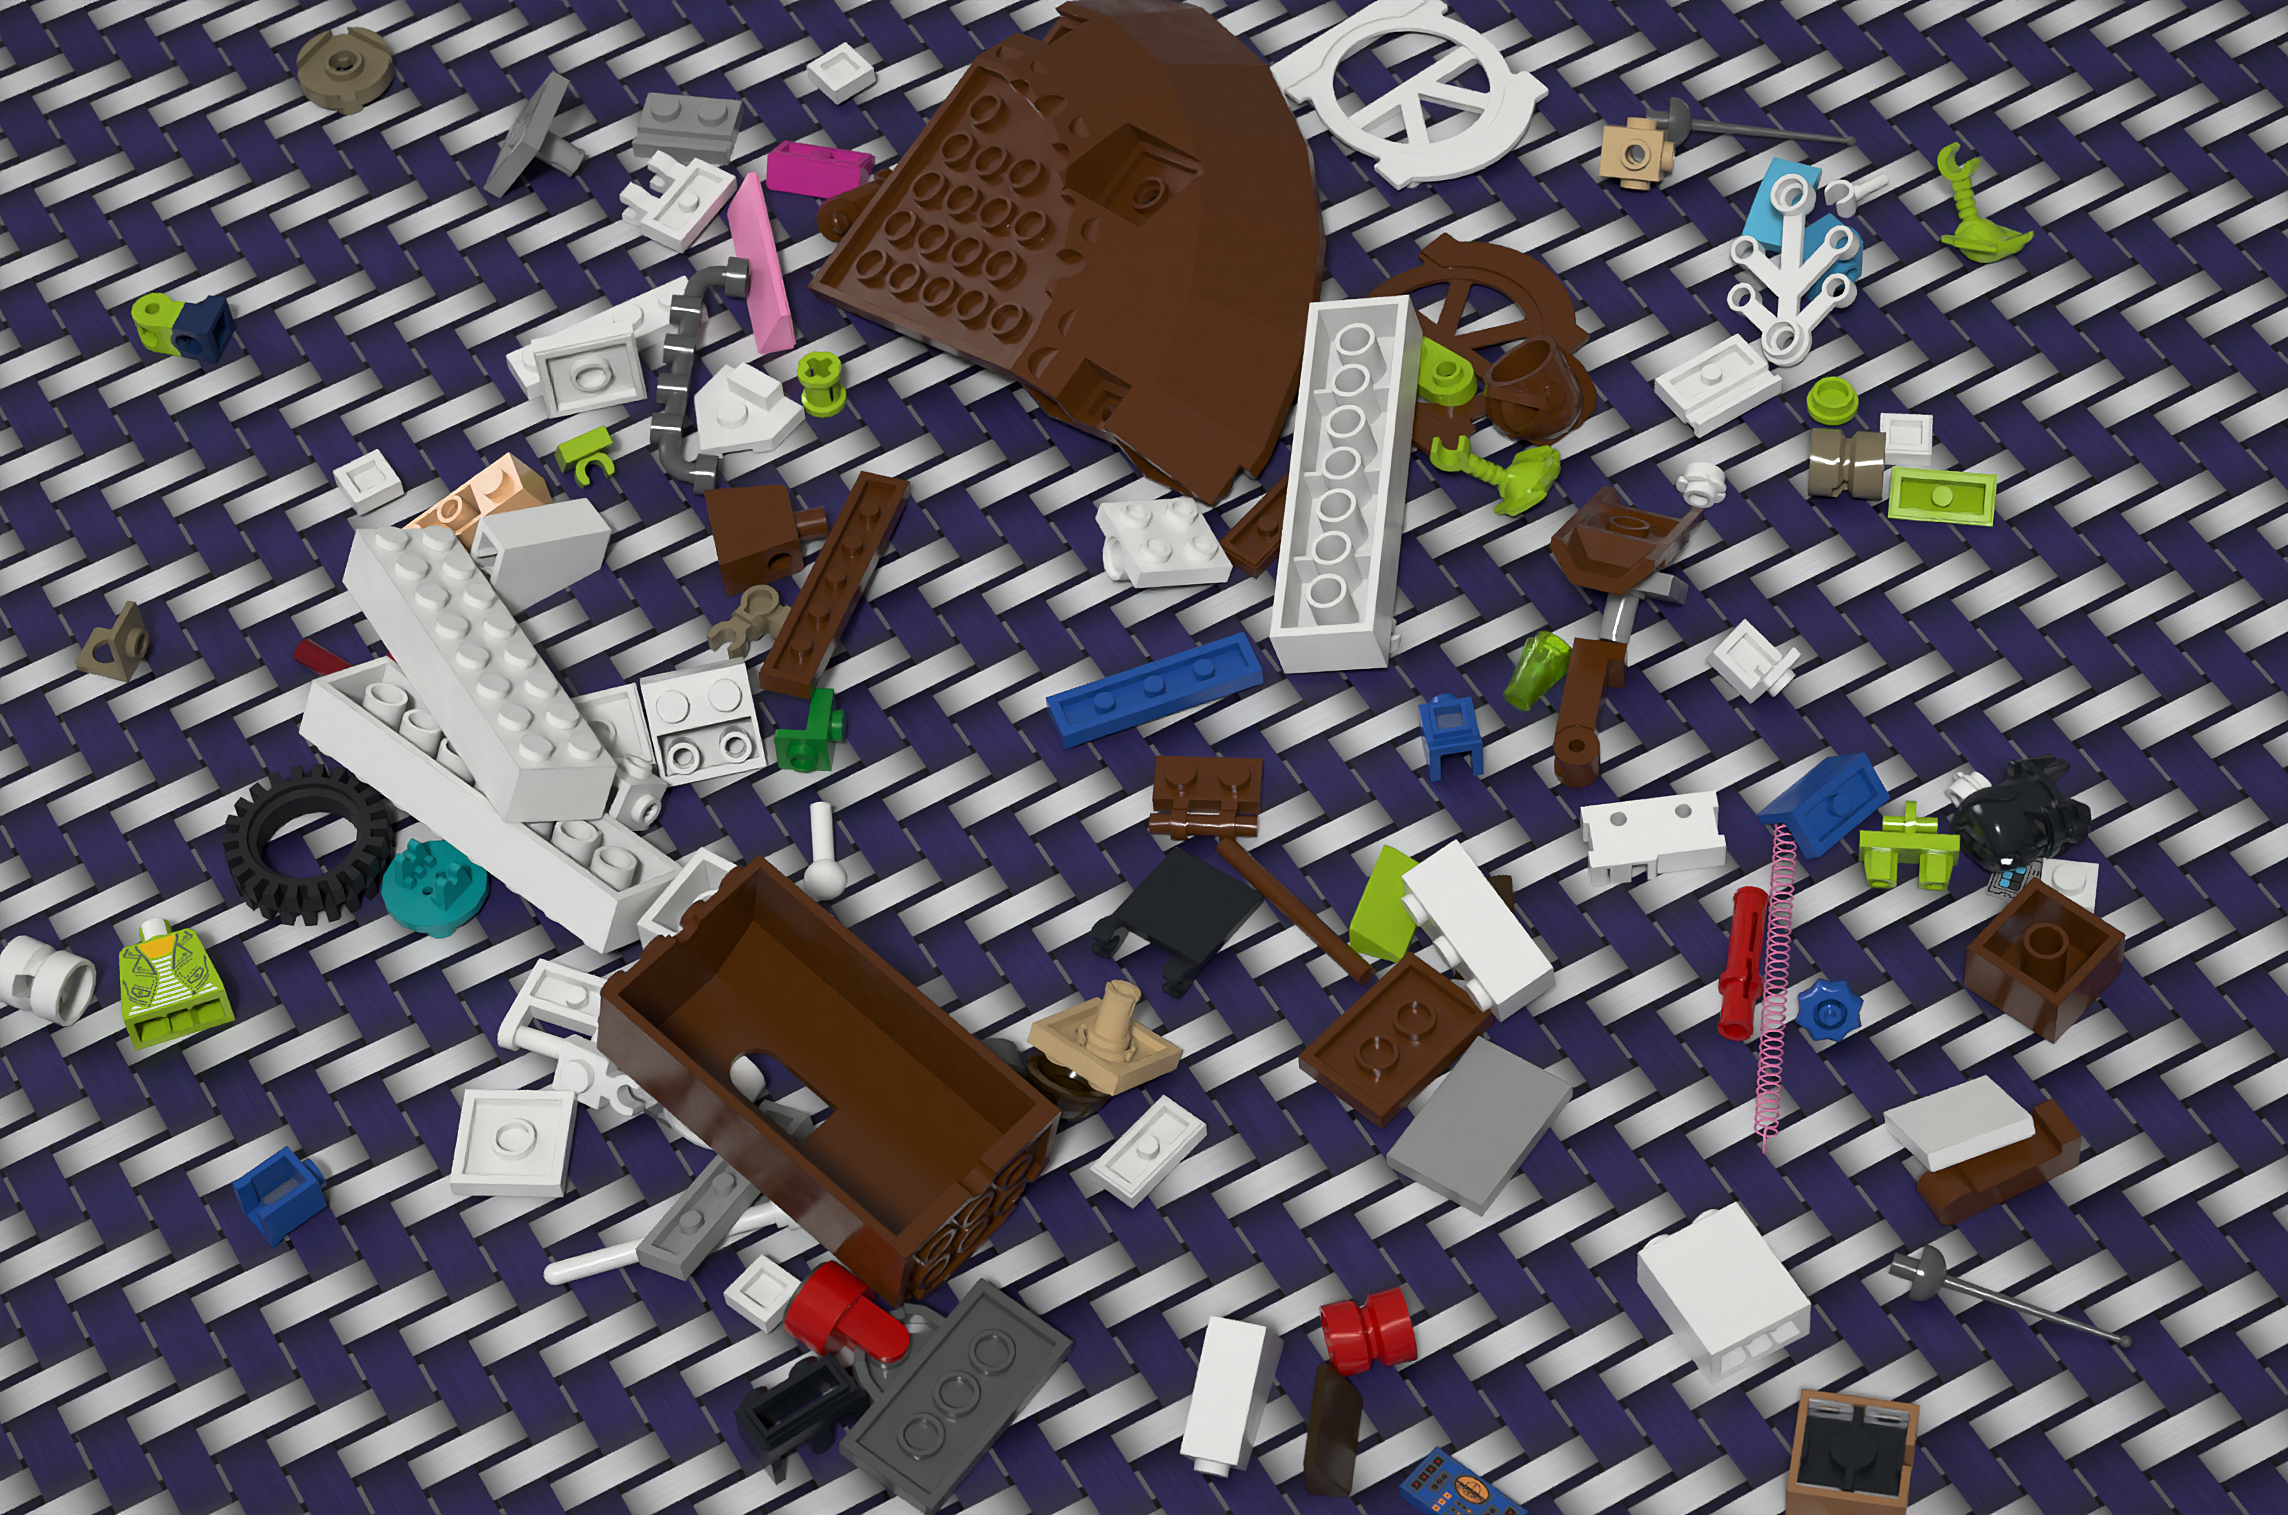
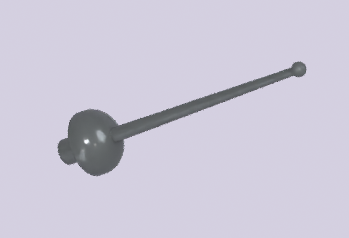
M1670 97L1668 112L1646 110L1645 115L1647 119L1657 120V129L1669 130L1668 141L1675 142L1676 146L1682 144L1687 139L1691 130L1846 143L1848 146L1856 144L1854 136L1844 138L1692 119L1688 105L1683 100Z
M1926 1244L1920 1260L1898 1252L1894 1255L1889 1274L1913 1282L1908 1297L1910 1300L1917 1302L1927 1301L1933 1298L1942 1287L2118 1342L2124 1348H2128L2132 1344V1339L2127 1335L2121 1337L1947 1275L1945 1258L1934 1246Z

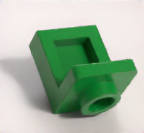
M815 688L811 697L806 730L777 729L775 731L774 744L779 768L797 772L832 771L836 742H844L846 734L845 710H837L834 688Z

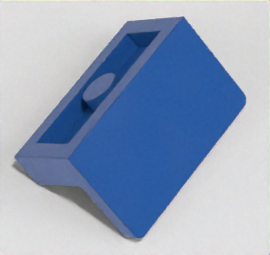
M1865 752L1831 756L1822 760L1757 813L1756 816L1762 825L1785 823L1805 859L1819 858L1891 797Z

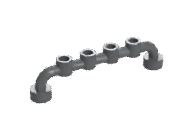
M729 256L727 266H710L699 270L689 279L684 295L673 294L671 299L669 324L679 325L677 334L666 333L663 363L672 364L671 374L659 373L656 402L664 403L666 406L664 413L653 412L650 443L659 444V460L667 473L678 480L694 483V494L704 495V491L716 489L719 455L698 453L696 463L687 462L679 455L685 410L689 399L691 372L695 362L698 329L702 318L704 293L712 286L721 285L725 286V296L745 298L749 275V258Z

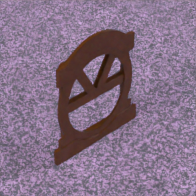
M1446 232L1423 248L1421 253L1418 254V259L1423 262L1422 265L1386 280L1365 297L1408 295L1411 291L1427 285L1448 282L1450 287L1437 324L1414 308L1423 336L1469 361L1473 367L1476 380L1485 385L1484 375L1493 364L1472 349L1520 338L1529 339L1537 335L1549 334L1556 339L1558 345L1572 355L1589 341V333L1576 325L1574 306L1568 291L1556 275L1541 262L1518 250L1486 242L1458 241ZM1473 284L1485 285L1500 291L1514 301L1525 317L1521 321L1455 336L1470 288ZM1482 393L1459 406H1444L1438 403L1416 401L1411 443L1429 457L1433 437H1440L1442 445L1446 449L1457 450L1459 436L1470 437L1476 432V426L1473 423L1487 415L1485 396Z

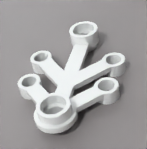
M1798 174L1782 176L1775 182L1771 190L1773 206L1784 215L1781 268L1776 267L1765 256L1764 247L1752 236L1745 235L1739 237L1734 241L1730 250L1731 258L1741 268L1751 270L1779 297L1777 317L1762 305L1761 294L1748 283L1735 285L1728 293L1727 302L1734 312L1741 317H1748L1763 332V353L1769 361L1780 367H1790L1802 361L1812 345L1811 331L1834 307L1845 308L1849 306L1857 295L1856 285L1844 274L1835 273L1826 278L1822 285V292L1800 312V298L1837 259L1848 260L1852 258L1859 250L1860 241L1858 236L1848 227L1843 225L1835 226L1826 234L1824 243L1803 264L1805 216L1814 208L1816 193L1813 186ZM1803 194L1801 200L1792 206L1793 199L1797 195ZM1848 236L1847 244L1841 249H1836L1837 242L1842 237ZM1753 246L1754 250L1751 256L1742 259L1744 250ZM1845 284L1844 292L1838 297H1833L1836 287ZM1750 294L1749 302L1745 306L1739 307L1740 299L1744 295ZM1794 337L1791 345L1783 350L1784 342L1788 338Z

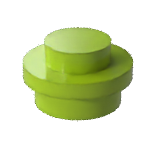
M1823 378L1814 385L1807 396V411L1809 415L1817 422L1825 425L1844 424L1850 421L1858 411V395L1852 385L1843 378Z

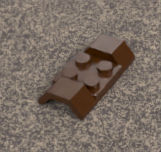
M1603 486L1551 537L1550 548L1571 584L1622 596L1654 570L1659 569V567L1664 568L1689 542L1690 532L1703 519L1704 509L1693 507L1679 519L1623 506L1616 490L1612 487Z

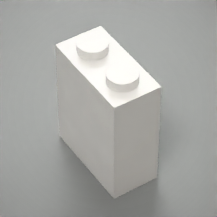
M1737 1202L1721 1210L1712 1209L1702 1213L1691 1225L1670 1236L1664 1234L1655 1237L1645 1245L1643 1250L1638 1252V1284L1710 1385L1810 1334V1301Z

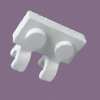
M658 150L647 162L650 171L657 173L650 181V188L663 195L659 199L650 195L640 186L630 182L620 194V201L629 205L622 213V219L629 224L641 226L642 235L683 254L737 190L736 176L696 157L688 166H684L668 154Z

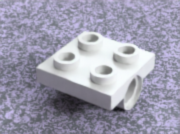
M1193 498L1100 504L1095 519L1106 537L1103 547V563L1110 579L1115 581L1131 580L1135 588L1228 581L1233 566Z

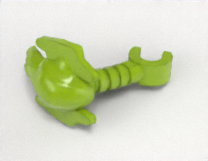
M1954 142L1940 151L1937 163L1942 175L1951 181L1952 191L1955 192L1953 197L1957 201L1955 203L1956 209L1959 210L1958 215L1962 222L1954 232L1955 235H1942L1941 241L1959 247L1969 260L1978 263H1992L2012 253H2017L2022 250L2026 243L2032 240L2034 236L2033 231L2022 234L1996 225L1986 218L1978 217L1977 213H1979L1978 207H1975V198L1972 197L1974 192L1971 190V176L1979 170L1981 160L1976 157L1967 161L1963 169L1958 167L1955 162V154L1961 145L1958 142Z
M1459 436L1457 450L1446 449L1443 447L1440 437H1433L1429 457L1431 463L1441 470L1449 472L1462 470L1468 474L1471 473L1472 476L1482 481H1488L1489 484L1494 486L1497 484L1500 497L1505 501L1496 505L1493 512L1498 515L1508 514L1512 517L1543 500L1561 470V454L1559 450L1553 449L1548 445L1530 448L1517 453L1512 464L1504 470L1502 466L1497 464L1494 466V463L1486 462L1485 459L1470 452L1471 442L1466 436Z

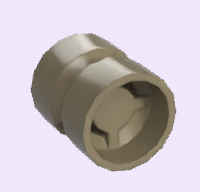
M1813 428L1808 496L1838 497L1844 489L1850 492L1852 498L1882 500L1886 432L1857 431L1852 438H1846L1840 429Z

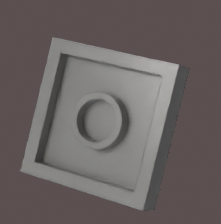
M552 71L516 116L486 181L484 190L501 198L534 156L561 171L569 178L576 171L584 157L585 150L577 148L548 131L570 80Z
M1653 571L1622 596L1608 593L1598 638L1629 645L1639 599L1644 600L1645 597L1685 606L1689 585L1674 575Z

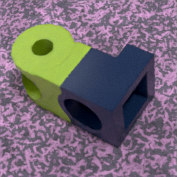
M151 293L139 298L131 310L141 342L147 349L158 353L214 364L219 362L236 329L227 299L223 297L208 295L203 305L177 300L173 301L168 295L163 293Z

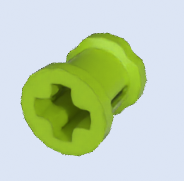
M813 351L804 355L798 362L797 378L804 386L801 395L802 405L805 411L814 417L825 418L834 416L845 407L847 402L846 390L839 383L842 370L841 361L831 352ZM811 367H812V369H813V375H814L813 377H811V371H810V368H811ZM831 391H832L833 401H831V397H830V392H831Z

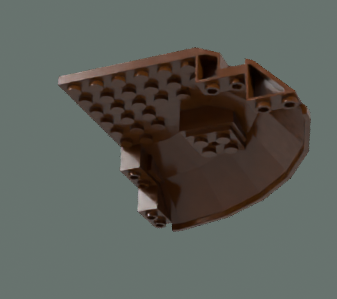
M1171 0L1066 1L1055 8L1060 17L1042 41L1016 32L975 58L807 288L817 299L1019 381L1047 416L1117 444L1145 479L1213 506L1217 499L1222 498L1229 492L1232 486V478L1240 467L1251 478L1256 479L1272 455L1300 384L1309 304L1320 302L1326 251V238L1313 152L1270 67L1204 8L1187 2L1177 3ZM1157 196L1153 201L1148 203L1151 198Z

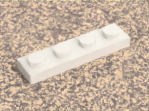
M684 275L552 335L631 319L637 351L639 352L664 341L666 333H678L679 325L669 324L671 299L673 294L684 295L688 279ZM704 303L702 309L701 323H704L709 320L707 308ZM529 344L505 355L509 370L529 401L543 395L532 345Z

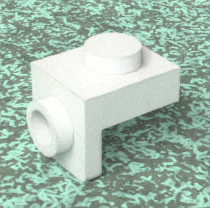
M1744 619L1705 660L1751 704L1765 691L1772 697L1776 696L1794 678L1796 674L1789 667L1800 657L1801 653L1793 647L1783 656Z

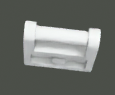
M539 958L500 1026L497 1038L498 1045L512 1051L524 1048L559 1059L564 1038L528 1027L532 1018L592 1036L590 1041L597 1044L599 1024L597 1020L601 1001L600 991L607 979Z

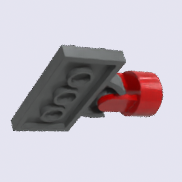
M835 1260L822 1262L803 1279L791 1296L783 1314L784 1331L820 1357L830 1352L836 1355L844 1346L854 1352L853 1378L856 1385L867 1392L870 1408L840 1441L839 1454L924 1515H935L1072 1352L1073 1341L982 1277L945 1318L926 1306L904 1303L903 1308L885 1312L873 1303L875 1291L858 1276Z

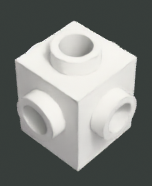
M624 754L622 758H612L617 765V770L604 811L631 831L648 830L649 825L657 818L660 812L661 799L668 783L651 772L653 768L651 764L642 758L630 754Z

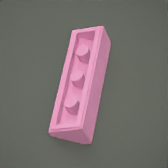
M751 172L747 174L732 200L727 216L736 256L749 258L746 301L759 354H768L793 349L796 340L759 175H756V172Z

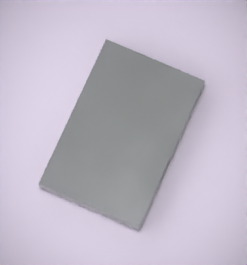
M1477 1036L1387 1153V1166L1482 1217L1573 1097V1085Z

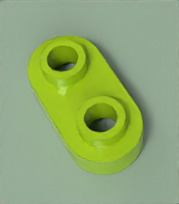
M1422 336L1416 394L1431 403H1438L1444 406H1459L1469 402L1474 397L1478 388L1476 376L1470 362L1435 341Z

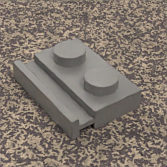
M648 92L637 126V138H634L632 142L634 156L652 158L659 150L668 154L676 161L692 162L696 157L709 164L729 165L730 151L734 149L744 117L743 103L739 100Z

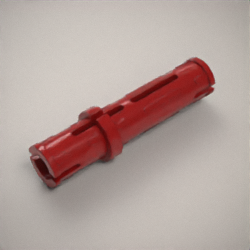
M1754 886L1741 887L1737 889V893H1734L1726 971L1721 973L1718 983V990L1722 995V1004L1717 1030L1722 1037L1732 1041L1747 1040L1750 1038V1034L1753 1035L1755 1003L1763 992V979L1759 975L1769 895L1764 890Z

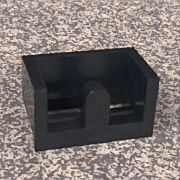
M830 1352L820 1359L809 1356L800 1360L792 1367L788 1378L771 1389L761 1386L751 1390L741 1400L740 1408L734 1411V1416L740 1438L773 1482L778 1485L786 1480L780 1456L804 1441L815 1455L824 1453L833 1443L830 1425L849 1413L858 1422L870 1408L867 1392L856 1385L833 1353ZM832 1389L831 1392L827 1393L826 1395L822 1396V1397L819 1398L818 1400H816V1401H814L813 1403L809 1404L808 1406H806L805 1408L801 1409V1410L798 1411L797 1413L793 1414L792 1416L788 1417V1418L785 1419L784 1421L780 1422V1423L777 1424L776 1426H774V1427H772L771 1429L767 1430L768 1427L772 1426L773 1424L777 1423V1422L780 1421L781 1419H783V1418H785L786 1416L790 1415L791 1413H793L794 1411L798 1410V1409L801 1408L802 1406L806 1405L807 1403L811 1402V1401L814 1400L815 1398L819 1397L820 1395L824 1394V1393L827 1392L828 1390Z

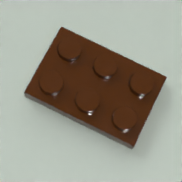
M1409 952L1298 1055L1299 1069L1380 1129H1383L1474 1042L1477 1036H1481L1494 1024L1493 1013L1490 1009L1482 1012L1465 990L1415 954Z

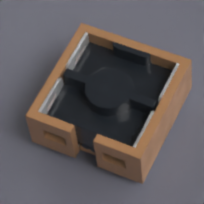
M1802 1389L1786 1491L1785 1515H1906L1911 1469L1913 1470L1920 1405Z

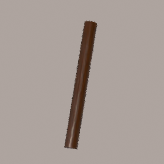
M1226 837L1218 844L1216 852L1359 985H1364L1372 979L1375 969L1231 837Z

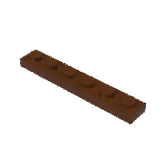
M866 471L860 472L759 672L760 689L810 700L910 498V481Z

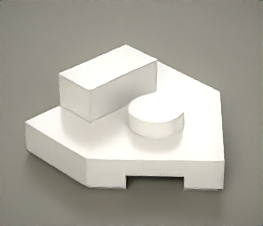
M744 362L736 369L726 364L694 396L700 451L702 454L719 455V459L723 458V453L753 449V454L774 451L806 418L804 407L784 396L781 382Z

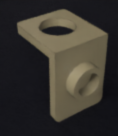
M133 601L126 602L112 629L94 628L75 662L79 671L129 683L150 645L149 633L145 629L137 603ZM109 644L114 662L100 663L94 659L96 651L103 645Z

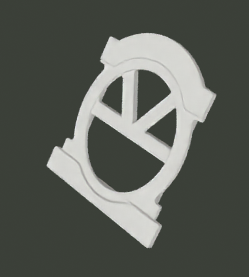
M1377 0L1270 67L1284 95H1289L1298 104L1307 100L1315 107L1325 126L1338 139L1351 148L1375 159L1378 163L1374 165V170L1397 190H1401L1405 186L1414 188L1422 182L1462 177L1497 162L1510 152L1524 136L1531 123L1535 103L1548 96V88L1528 71L1512 74L1500 52L1484 36L1463 23L1443 16L1448 11V6L1441 0ZM1400 31L1424 32L1444 37L1459 47L1349 118L1344 114L1336 101L1333 80L1339 63L1387 33ZM1478 63L1486 72L1490 91L1488 93H1480L1447 85L1446 83ZM1420 100L1481 114V117L1471 127L1457 136L1430 143ZM1402 111L1409 143L1388 141L1368 132Z

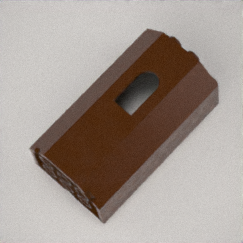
M759 854L745 867L737 865L731 869L721 881L718 891L706 902L701 899L694 902L681 917L679 925L683 929L673 937L670 934L666 937L662 934L656 936L644 948L640 955V960L627 972L624 970L615 972L605 982L600 991L601 1001L597 1020L599 1023L597 1049L892 1307L898 1309L903 1307L904 1303H908L912 1295L918 1300L930 1297L1006 1224L1018 1207L1015 1203L1026 1187L1024 1178L1031 1183L1035 1182L1049 1163L1061 1110ZM754 1053L765 1054L774 1058L835 1112L802 1143H798L733 1085L730 1070L739 1058Z

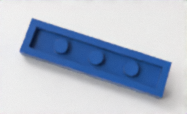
M1241 632L1045 697L1046 706L1064 749L1262 684L1264 683L1263 670L1245 633Z

